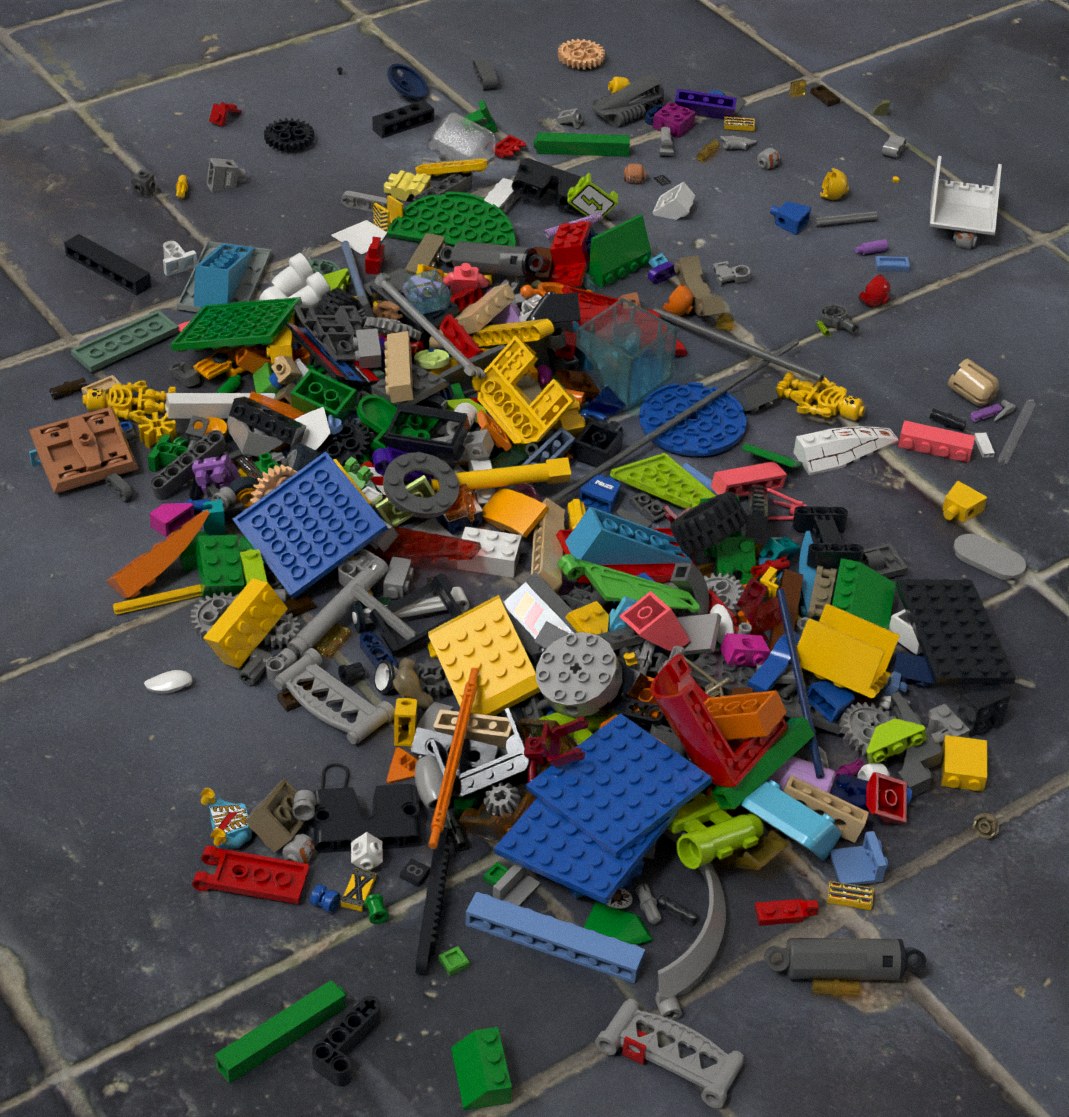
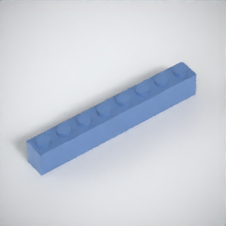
M476 892L466 910V926L634 984L644 963L645 949L635 944H629L617 938L599 934L594 930H588L573 923L555 919L549 915L546 916L532 909L499 900L488 894Z

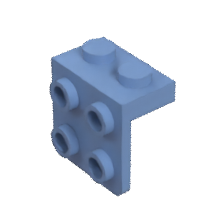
M874 831L866 832L863 846L833 849L830 851V857L839 883L859 885L883 882L885 870L888 869V860L882 854L881 841L877 840Z

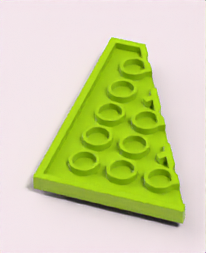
M666 453L611 469L610 473L612 478L686 509L699 505L701 498L716 496Z

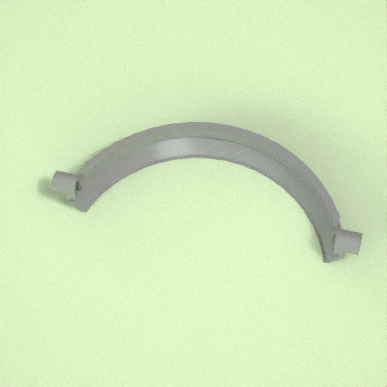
M668 828L663 832L665 836L676 844L679 837L686 834L684 831L674 834ZM711 862L698 868L709 889V908L703 929L695 942L683 955L657 972L659 980V992L656 993L655 997L657 1007L662 1017L674 1021L682 1015L676 995L688 993L707 973L716 957L724 934L726 923L724 892Z

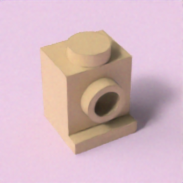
M281 355L274 359V364L271 368L280 384L287 385L301 375L292 357Z

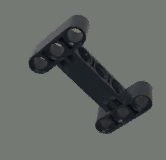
M798 506L794 509L792 527L799 531H812L816 543L809 545L807 566L816 569L817 566H823V569H839L841 559L862 563L863 546L843 543L839 531L846 529L847 509L824 506Z

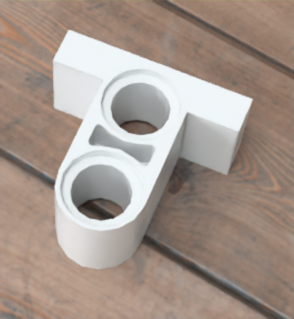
M167 241L163 244V266L166 276L195 267L197 254L194 250L185 253L175 241Z

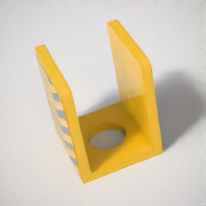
M390 195L387 196V209L377 203L373 204V224L385 232L388 231L390 224L398 216L403 217V203Z

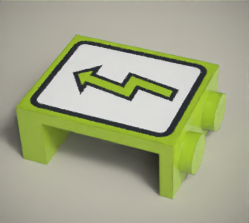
M588 173L585 177L580 178L575 187L570 188L568 191V203L586 216L600 213L603 218L618 204V193L612 191L610 194H607L591 182V174Z

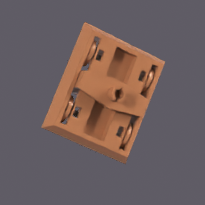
M113 406L29 429L37 454L54 494L104 480L106 476L112 473L121 475L139 469ZM106 462L105 466L101 467V463Z

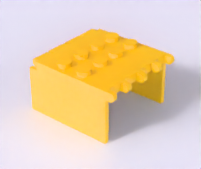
M826 603L819 622L808 618L797 645L800 665L802 668L813 672L817 678L829 679L838 687H847L869 698H874L889 681L888 678L891 673L886 670L900 635Z

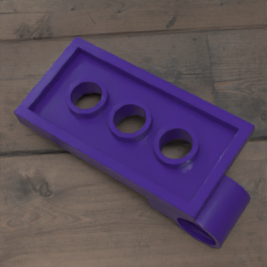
M389 446L386 449H377L372 455L375 471L378 474L384 475L388 465L395 458L407 454V452ZM413 470L406 474L404 480L413 482L424 475L431 486V479H434V475L426 474L422 470Z

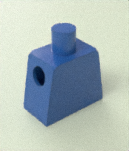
M787 201L781 208L773 205L770 214L776 216V226L797 235L809 222L811 207Z
M831 680L814 682L807 692L808 702L830 723L842 717L846 708H849L855 700L853 690L838 687Z

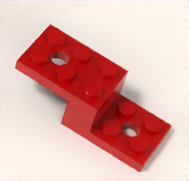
M578 221L577 223H563L559 225L550 247L554 270L549 282L571 287L582 286L590 264L586 241L592 228L591 221Z

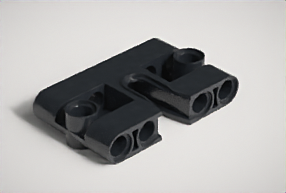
M530 158L522 159L511 186L515 192L540 200L547 189H552L556 192L554 196L556 207L576 214H583L569 204L568 200L563 199V197L568 199V191L571 187H575L578 184L581 176Z
M415 785L376 786L372 802L373 812L372 816L368 818L360 815L359 802L353 787L318 789L313 792L316 796L315 813L313 816L315 850L318 852L351 851V842L366 832L382 841V849L416 847L422 843L420 807L418 804L417 787Z

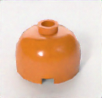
M682 283L670 295L669 304L665 302L662 309L680 317L685 313L688 315L694 308L692 306L694 301L692 291Z

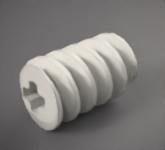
M461 403L455 408L454 412L467 413L471 429L476 420L477 410L469 403ZM447 422L446 429L450 436L455 434L458 422Z

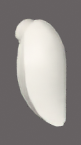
M716 604L711 609L710 614L719 613L722 616L717 641L721 645L726 633L734 634L735 629L728 610L723 605Z
M172 670L148 679L144 684L150 692L167 694L184 687H189L192 684V676L186 671Z

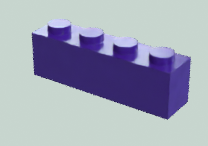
M677 89L675 98L677 105L695 111V115L718 119L734 117L737 101L736 97Z

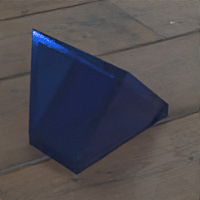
M607 385L587 403L586 410L616 415L625 407V403Z

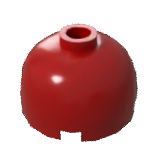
M882 274L877 275L867 284L865 293L862 291L858 299L870 307L886 304L890 299L888 296L891 291L889 281Z

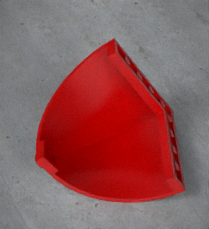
M682 653L677 654L657 674L651 684L650 692L693 764L710 775L713 784L722 787H736L789 726L782 717L780 723L771 730L767 737H750L745 740L739 738L726 741L704 704L710 697L691 676L690 672L692 670Z

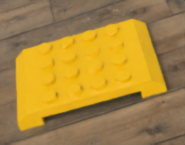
M499 595L428 632L430 641L459 706H461L465 684L469 680L471 669L474 667L479 669L476 682L478 687L471 713L495 716L506 708H510L541 691L536 682V671Z

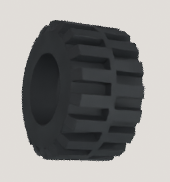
M335 288L332 291H328L319 300L318 306L315 309V315H335L340 306H355L357 311L361 307L355 297L340 288Z

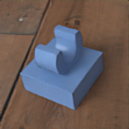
M894 671L889 676L888 683L883 687L882 697L891 696V694L899 692L902 696V691H907L908 685L900 681V673Z

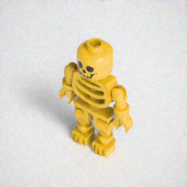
M788 371L783 381L779 382L776 387L778 397L794 400L799 404L797 412L801 414L811 413L814 416L818 414L828 418L840 411L842 417L855 421L865 413L866 407L863 406L862 399L847 395L846 388L836 386L834 382L830 383L825 377L821 383L816 381L814 387L813 382L795 379V374ZM816 400L817 405L811 406V403Z
M138 381L134 384L129 382L126 385L114 384L109 389V393H106L104 389H88L87 394L83 395V405H86L89 412L113 406L117 418L121 417L124 420L132 419L135 422L141 423V418L145 416V413L152 414L159 411L164 413L166 411V404L164 402L167 393L165 391L160 393L153 389H147L146 381ZM169 387L168 393H176V387ZM132 391L139 392L138 398L132 397ZM137 405V410L131 412L132 406Z

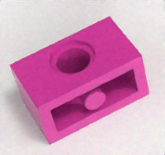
M726 633L719 648L728 665H762L771 652L761 635Z

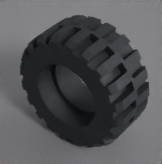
M725 492L683 513L672 522L670 530L682 552L691 555L710 548L739 531L747 523V514L737 496L732 492Z

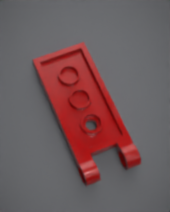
M206 846L201 860L207 865H217L215 874H209L204 871L196 872L192 886L198 891L214 889L299 904L310 866L300 862L220 849L215 846ZM237 872L243 873L242 875H235Z

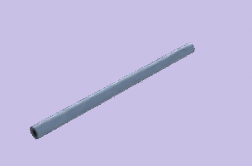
M343 241L341 246L357 296L364 295L367 299L348 241Z

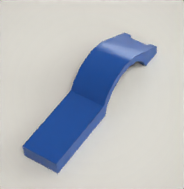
M793 631L797 646L801 635ZM783 634L777 641L767 660L748 681L747 687H753L757 692L770 691L786 672L791 660L786 634Z

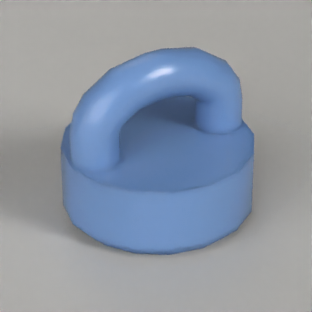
M333 415L328 416L329 435L341 432L343 429L341 420L334 418Z

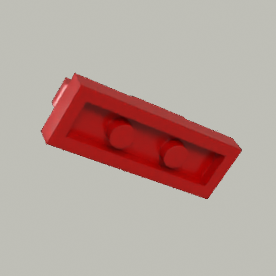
M451 314L446 315L439 328L452 344L467 359L483 353L484 350H481L478 347L479 344L472 340L463 328L464 326H460L459 320L455 319Z

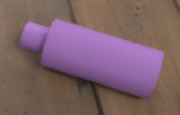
M886 239L861 243L859 247H855V252L866 255L887 251L888 243Z

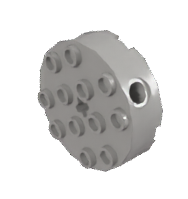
M586 632L570 633L554 641L542 653L536 667V682L547 703L558 713L570 717L589 716L600 711L599 708L605 706L607 702L610 703L617 696L622 684V667L611 645L599 635Z

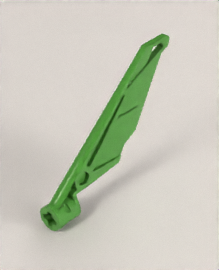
M566 554L558 561V567L570 581L575 580L585 574L605 601L621 602L624 596L639 601L651 591L671 609H688L691 612H698L700 610L699 604L688 591L574 557L572 554ZM684 600L690 601L692 605L688 604Z

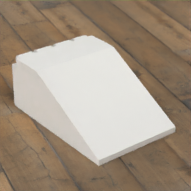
M938 156L930 200V227L995 235L1002 164H998L993 186L982 185L979 188L978 184L966 183V186H963V182L950 181V184H947L948 180L939 179L941 156Z

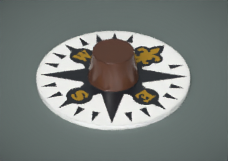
M620 888L606 905L613 908H626L631 905L632 896L628 891Z

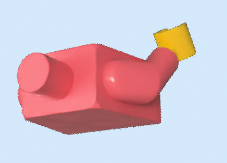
M463 263L461 266H455L453 272L443 273L442 282L446 286H450L452 294L475 287L480 288L482 291V288L492 285V275L483 276L479 273L477 267H471L470 264Z

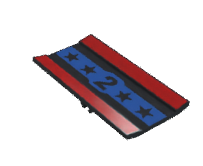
M286 323L293 336L309 352L310 365H314L313 369H318L322 366L338 382L358 383L368 386L380 381L369 368L360 369L359 362H336L308 333L306 328Z

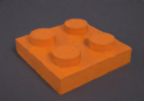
M481 409L476 414L478 418L477 423L481 427L480 430L488 429L494 444L499 449L502 447L505 451H508L512 447L508 435L496 421Z

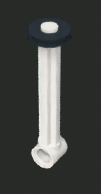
M453 587L450 593L462 613H464L470 606L462 588ZM438 596L417 600L394 612V614L398 618L447 609ZM359 602L357 606L354 603L352 604L353 623L358 633L360 629L363 632L365 631V624L373 623L368 618L371 610L369 608L363 609Z

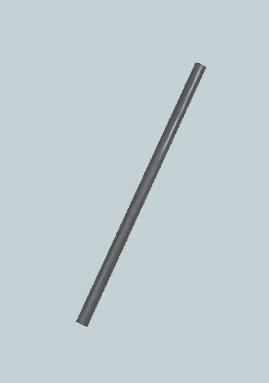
M658 307L653 309L662 319L820 383L824 380L825 376L822 373Z

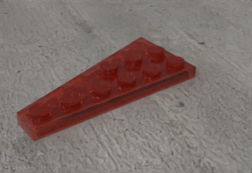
M395 526L392 527L399 535L385 552L379 548L375 550L368 544L364 548L382 560L391 561L392 557L411 559V562H420L421 558L437 561L438 558L448 557L449 561L472 560L482 549L480 542Z

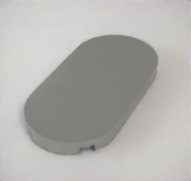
M964 534L956 538L953 550L956 552L955 555L958 559L1002 580H1010V578L1016 580L1025 573L1026 562L1021 555L980 535Z

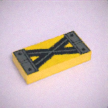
M355 868L341 900V907L362 912L365 906V899L369 896L376 880V873Z

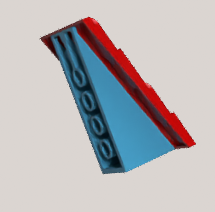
M591 506L574 530H559L556 534L565 555L572 554L578 559L634 576L645 572L655 582L666 583L667 580L670 581L676 563L694 564L691 556L682 552L670 530L671 528H649ZM585 574L577 578L578 583H591Z

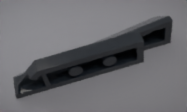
M369 286L375 302L380 304L383 301H390L398 305L400 310L397 312L403 316L398 321L412 326L413 329L422 332L421 337H426L425 329L385 289Z

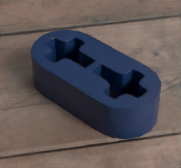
M656 105L645 115V123L653 125L654 114L664 106Z

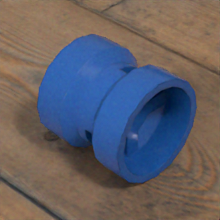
M318 884L311 894L310 904L316 907L321 906L324 911L332 913L340 902L341 894L335 890H328L327 886L323 884Z

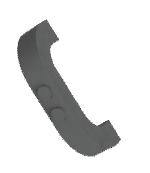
M676 563L670 581L678 589L688 591L700 606L698 612L683 609L681 617L708 614L709 594L702 573L693 563ZM684 600L688 604L692 605L690 601ZM653 653V662L648 667L646 676L655 678L660 664L669 660L670 656L667 657L663 653ZM688 654L685 657L693 662L696 654Z

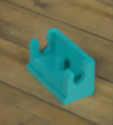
M222 499L203 503L204 508L212 507V509H205L210 513L203 523L204 531L208 532V535H226Z
M770 537L759 555L763 558L773 556L770 560L774 561L783 554L789 553L787 560H791L796 552L800 551L801 547L788 537Z

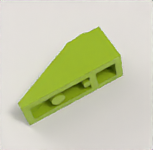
M259 549L240 552L245 586L252 578L267 582Z

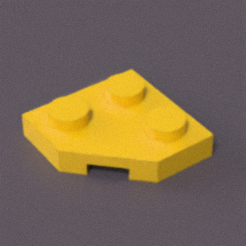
M597 601L573 610L565 617L578 633L586 632L597 635L608 632L609 615Z

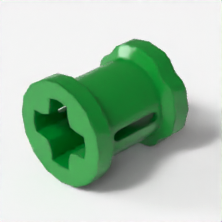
M372 894L364 902L365 907L369 910V921L372 924H381L389 918V913L383 905L384 897L381 894Z

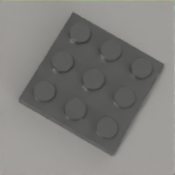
M412 364L414 400L393 404L397 406L398 403L414 405L446 388L447 381ZM385 379L371 386L372 393L391 402V397H387Z

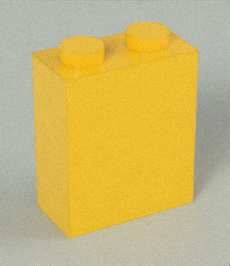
M945 735L942 746L941 786L983 792L987 780V740Z

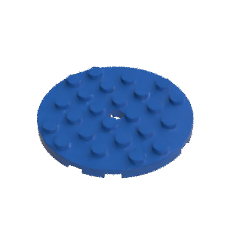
M689 382L688 385L668 384L652 391L644 399V403L640 407L639 422L645 435H648L718 388L715 386L713 388L704 387L703 383ZM725 392L653 439L652 442L661 449L681 455L709 456L719 454L735 446L743 437L747 422L744 408L736 398Z

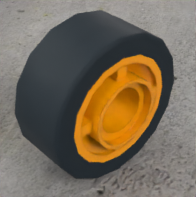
M245 476L235 479L229 485V488L236 495L235 502L242 501L245 510L254 504L250 502V499L254 498L251 492L256 491L253 485H258L259 482L253 477Z

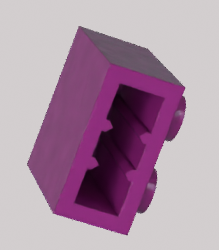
M669 102L654 114L653 128L661 131L662 127L670 128V135L679 138L694 125L695 111Z

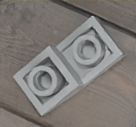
M434 702L426 710L417 727L435 731L433 726L439 710L453 711V707Z

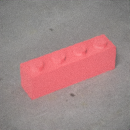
M904 420L898 447L969 463L975 436Z
M775 461L718 471L714 474L711 488L717 495L732 492L742 497L748 495L749 487H753V485H762L764 488L772 490L782 489L787 474Z

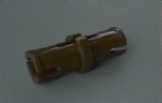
M82 377L72 382L66 381L63 385L49 388V392L53 393L50 395L52 399L66 394L72 395L73 392L87 386V384H84L86 380Z

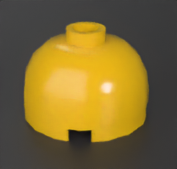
M831 168L832 172L827 173L821 188L824 190L823 193L820 192V196L828 200H838L843 194H847L849 190L848 180L842 171Z

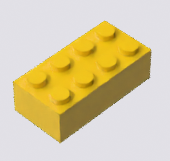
M252 578L203 639L224 664L239 669L288 608L268 582Z

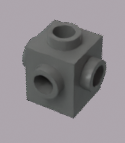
M140 170L132 177L131 183L134 195L148 198L155 191L156 182L154 174Z

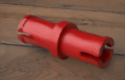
M787 557L774 561L767 560L764 564L753 566L751 574L754 575L753 578L757 579L762 577L770 566L777 569V571L788 569L790 566L789 560H787Z

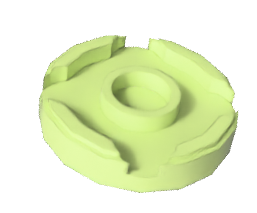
M435 349L434 352L423 350L414 356L415 365L425 369L441 368L450 362L449 354L439 349Z

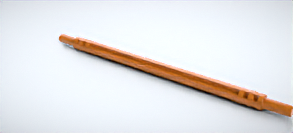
M475 667L471 669L469 680L465 684L440 793L430 827L432 832L428 846L431 849L437 848L440 833L444 830L447 810L478 687L476 682L479 669Z

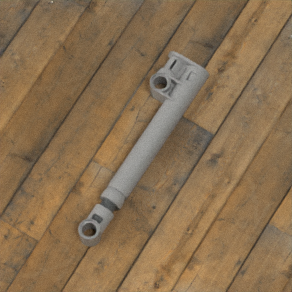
M362 548L353 559L346 560L339 565V583L344 588L287 644V648H284L277 656L267 660L266 672L267 679L273 683L275 677L298 660L297 658H302L303 653L312 648L352 608L353 603L356 604L359 601L350 593L351 588L356 583L368 592L388 572L389 568L386 562Z

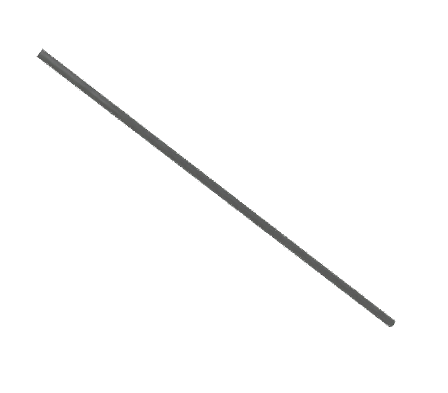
M794 339L772 354L780 357L796 347L799 341ZM761 360L549 499L554 503L562 500L596 475H600L771 362Z

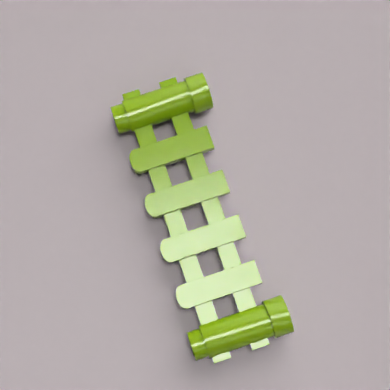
M558 712L543 716L538 719L536 724L537 737L542 736L545 723H548L552 730L555 727L574 721L578 717H570ZM606 715L598 717L582 716L585 717V721H589L588 728L560 737V746L576 739L578 741L577 747L593 735L592 733L600 729L601 723L607 720ZM701 792L688 801L689 803L678 809V815L667 827L674 834L683 830L688 832L679 837L677 852L682 863L690 869L706 865L717 857L723 859L732 855L733 851L744 847L747 849L757 845L758 838L763 834V825L757 815L749 813L732 818L726 813L727 809H720L713 794L705 796ZM709 820L715 823V825L708 828L702 824Z

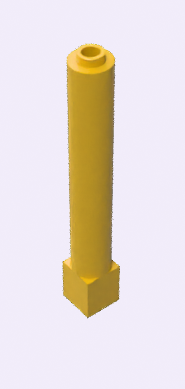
M567 457L549 459L545 463L459 472L455 474L459 481V491L538 482H547V484L569 482L571 470ZM434 478L431 479V486L433 490H436L437 494L440 485L438 480Z

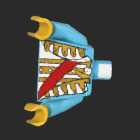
M204 788L200 794L202 796L201 803L203 805L210 803V820L213 828L210 837L214 839V845L220 849H239L243 844L252 839V830L245 822L249 816L245 804L224 801L216 797L212 789Z

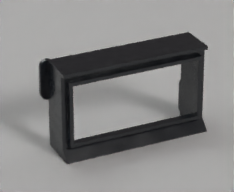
M398 403L397 411L383 439L386 448L389 446L407 453L421 452L437 458L459 462L465 451L463 443L470 429L467 413ZM404 414L459 423L451 443L397 434L404 422Z
M438 574L432 582L385 606L394 613L436 591L451 615L446 620L399 645L377 610H371L368 618L376 626L392 652V656L429 637V631L463 614L450 593L452 587L444 574Z

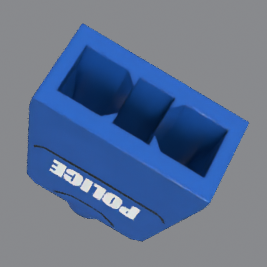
M596 475L580 488L579 499L587 507L591 506L612 514L620 497L621 484L619 480L611 476L607 478L602 475Z

